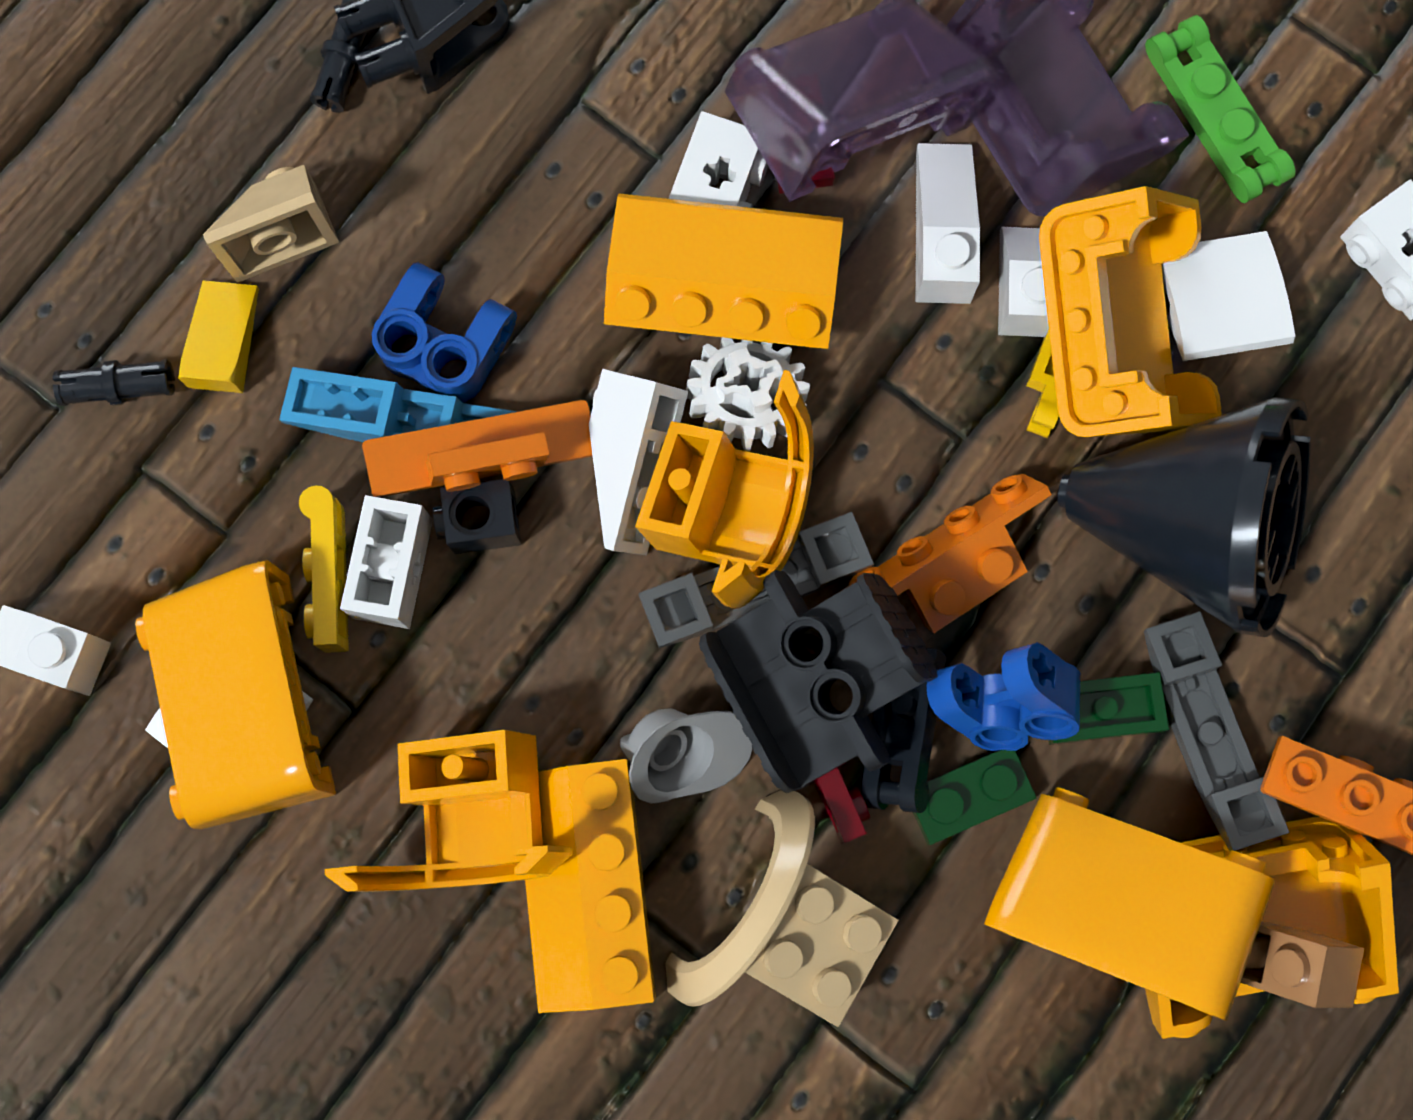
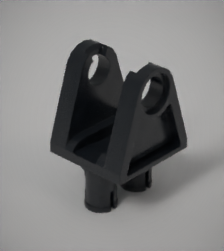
M353 0L334 6L348 41L391 23L394 24L395 28L399 26L401 32H398L400 38L354 54L368 89L373 87V85L413 70L415 75H420L427 94L437 91L499 42L508 31L510 22L507 5L503 0ZM491 7L498 13L494 21L489 25L476 26L472 24L473 21Z

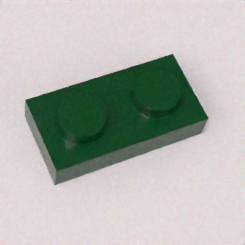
M1160 672L1080 681L1079 732L1067 739L1048 740L1049 745L1168 731L1169 726Z
M999 750L928 781L929 801L927 808L923 813L913 812L929 846L1037 798L1016 752Z

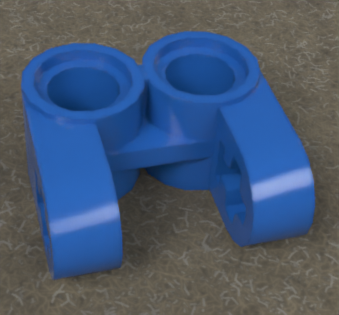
M419 262L413 263L401 279L379 319L375 322L372 330V344L387 369L394 375L406 379L409 378L433 390L435 394L455 396L462 403L474 398L482 389L484 382L513 332L517 320V312L489 299L480 308L464 337L447 334L426 323L442 293L445 282L444 275ZM404 335L417 336L416 345L406 353L392 352L393 345L398 338ZM459 359L467 363L464 372L456 378L447 379L440 376L442 367L451 360Z
M1038 642L1006 651L1001 663L1002 674L995 673L982 676L968 665L960 663L937 670V678L926 684L927 697L934 713L942 721L969 738L974 745L990 751H1016L1028 744V736L1042 740H1061L1072 737L1079 732L1081 672Z

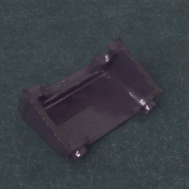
M884 0L871 11L770 49L764 50L761 47H757L747 51L736 61V69L730 77L725 93L790 202L814 191L816 186L811 177L818 171H823L832 167L834 172L842 170L852 154L928 123L934 131L942 129L946 136L969 128L999 84L1001 77L988 56L917 1Z
M966 0L940 32L936 40V61L940 71L1009 183L1030 213L1036 216H1046L1055 207L1080 201L1168 154L1189 136L1175 112L1165 103L1152 101L1141 105L1133 112L1130 110L1079 29V26L1092 11L1094 0Z

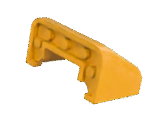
M1144 186L1062 204L1053 208L1044 217L1040 226L1039 243L1057 408L1061 423L1070 433L1081 437H1100L1179 430L1222 415L1217 386L1209 377L1201 373L1191 372L1173 374L1162 264L1186 258L1196 249L1201 239L1202 228L1198 199Z
M268 560L241 566L147 603L143 607V617L137 618L135 622L139 643L144 651H149L176 784L171 786L169 790L171 807L175 817L178 820L185 819L193 829H205L336 795L331 768L329 766L321 768L317 753L315 751L310 752V750L320 748L318 736L311 734L288 628L294 625L292 614L281 608L282 605L294 603L290 578L288 574Z
M1056 787L1053 797L1041 794L992 900L984 925L1227 1021L1275 883L1273 878L1263 874L1267 864L1236 851H1230L1226 860L1087 809L1090 801L1088 798L1066 789Z
M1312 817L1285 822L1290 833L1236 850V852L1265 862L1267 865L1263 874L1275 880L1262 918L1263 922L1314 932L1364 948L1354 1004H1364L1373 1001L1377 997L1399 993L1390 862L1360 833L1324 818ZM1221 835L1180 842L1226 860L1230 853ZM1240 983L1236 997L1264 991ZM1145 989L1153 1025L1162 1039L1193 1037L1209 1026L1213 1019L1212 1015Z

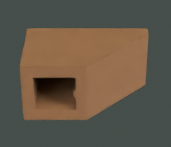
M1261 921L1240 983L1314 1008H1353L1364 948L1314 932Z

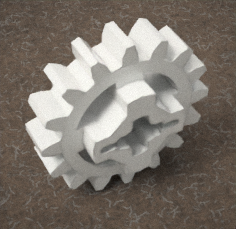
M721 337L719 350L710 344H705L702 349L701 360H693L691 363L690 379L687 380L686 391H688L687 398L692 400L689 414L691 418L705 416L703 427L724 431L731 442L733 438L741 439L744 451H750L753 440L758 438L761 439L767 448H771L774 445L776 431L780 435L787 437L785 423L778 409L775 411L771 409V404L774 403L783 371H790L805 402L810 389V384L802 381L805 366L803 363L789 364L792 349L789 346L777 352L772 349L773 343L761 342V344L750 340L734 343L732 338ZM723 370L724 376L717 378L716 386L711 387L710 383L713 378Z

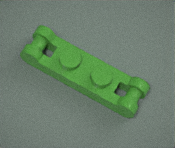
M1193 15L1180 22L1178 30L1170 34L1160 32L1146 40V52L1151 63L1231 191L1241 203H1247L1262 195L1263 188L1271 183L1279 186L1295 177V166L1291 157L1286 151L1279 149L1210 41L1208 27L1200 16ZM1186 50L1193 62L1183 66L1177 54ZM1253 155L1259 166L1252 169L1246 166L1243 160Z

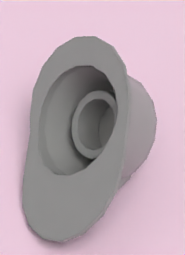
M672 708L658 709L649 713L636 724L631 734L625 735L620 739L621 750L626 755L630 765V787L640 800L651 804L708 792L724 786L735 778L749 761L753 749L752 743L743 732L740 721L736 719L731 711H710L687 715Z

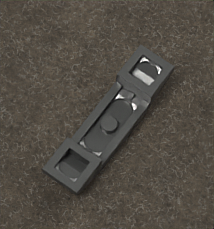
M849 512L800 531L782 571L786 572L792 579L801 597H805L868 569L874 563L853 512ZM719 567L693 576V573L638 593L659 648L683 642L707 632L719 630L771 598L766 589H764L742 608L734 609L724 606L711 592Z
M1201 612L1145 629L1144 635L1154 673L1160 672L1166 713L1178 746L1200 797L1229 851H1236L1290 833L1277 800L1263 794L1260 790L1264 777L1260 778L1217 673V669L1222 664Z

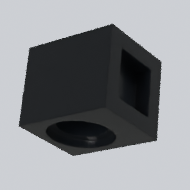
M500 479L481 482L479 486L453 492H447L445 487L440 488L442 505L433 506L435 532L438 540L446 539V544L454 554L522 545L515 490L510 480ZM474 506H484L490 509L489 519L483 527L476 530L462 527V518L468 509Z

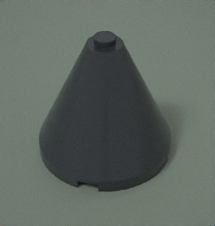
M1274 397L1078 463L1073 467L1071 474H1064L1061 478L1058 490L1059 506L1066 509V515L1069 520L1236 632L1258 637H1268L1275 629L1287 600V594L1277 593L1281 586L1286 570H1295L1302 538L1309 487L1311 437L1294 435L1293 419L1307 421L1309 416L1307 407L1299 399Z

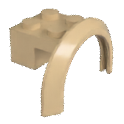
M780 790L760 799L755 810L769 816V819L772 820L775 839L766 875L753 902L730 935L707 956L697 961L687 962L671 952L665 962L667 991L687 1006H701L725 992L745 972L839 1027L899 920L807 864L814 838V809L808 798L795 791L785 793Z

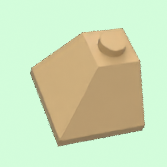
M305 165L296 168H279L269 173L265 180L251 185L203 234L208 247L237 283L339 243L318 188Z

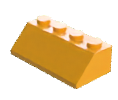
M619 193L607 265L604 324L828 349L836 294L843 218Z
M627 759L571 765L538 772L543 846L572 847L573 854L551 875L525 880L538 1013L596 1010L653 1003L656 999L634 793L630 787V765Z

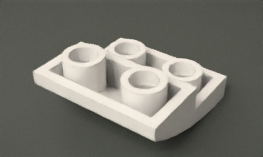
M1267 231L1201 241L1188 257L1179 261L1162 264L1164 289L1170 302L1167 319L1183 361L1294 343L1295 331L1289 299L1281 269Z

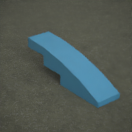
M292 367L279 420L284 424L364 442L369 439L509 414L516 411L464 404L455 396L403 389L397 382Z

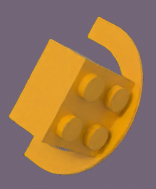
M788 370L783 371L774 399V404L780 412L786 427L788 460L737 450L724 431L671 421L635 525L656 550L720 564L711 592L724 606L734 609L746 606L765 589L763 581L766 575L775 570L782 571L797 540L807 506L813 470V429L799 387Z
M498 730L399 743L400 803L424 806L426 865L348 866L325 869V876L347 892H378L484 885L536 879L551 875L573 854L572 847L543 846L536 735L510 730Z

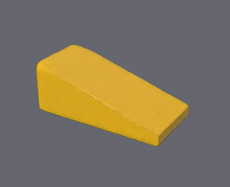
M202 281L184 346L178 379L188 388L243 393L259 291L257 285Z

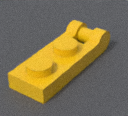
M315 485L305 489L299 498L301 512L311 521V548H304L302 558L306 582H312V604L305 605L304 628L307 638H313V645L326 653L349 651L348 614L340 609L347 579L345 511L340 501L328 489Z

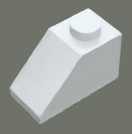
M1001 227L998 335L1045 337L1049 330L1039 243L1040 228Z
M3 605L0 610V666L90 696L111 642L40 616Z

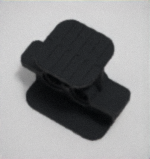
M775 570L766 575L763 581L764 587L771 598L770 600L719 631L707 632L700 636V650L706 658L705 661L708 667L712 669L717 684L721 686L724 697L732 706L733 713L736 719L740 721L746 737L751 741L752 748L755 754H758L765 772L769 774L773 784L785 793L810 785L812 781L856 756H859L868 771L877 770L891 762L889 753L868 715L919 685L934 680L938 676L934 665L935 661L932 655L928 653L923 639L916 632L917 629L914 623L907 616L906 609L899 602L896 592L880 575L874 573L861 574L857 577L856 583L809 610L789 575L784 571ZM811 627L817 629L823 638L822 652L814 660L809 659L801 648L802 636ZM838 679L847 682L853 693L852 704L845 712L837 710L832 705L829 697L830 688Z

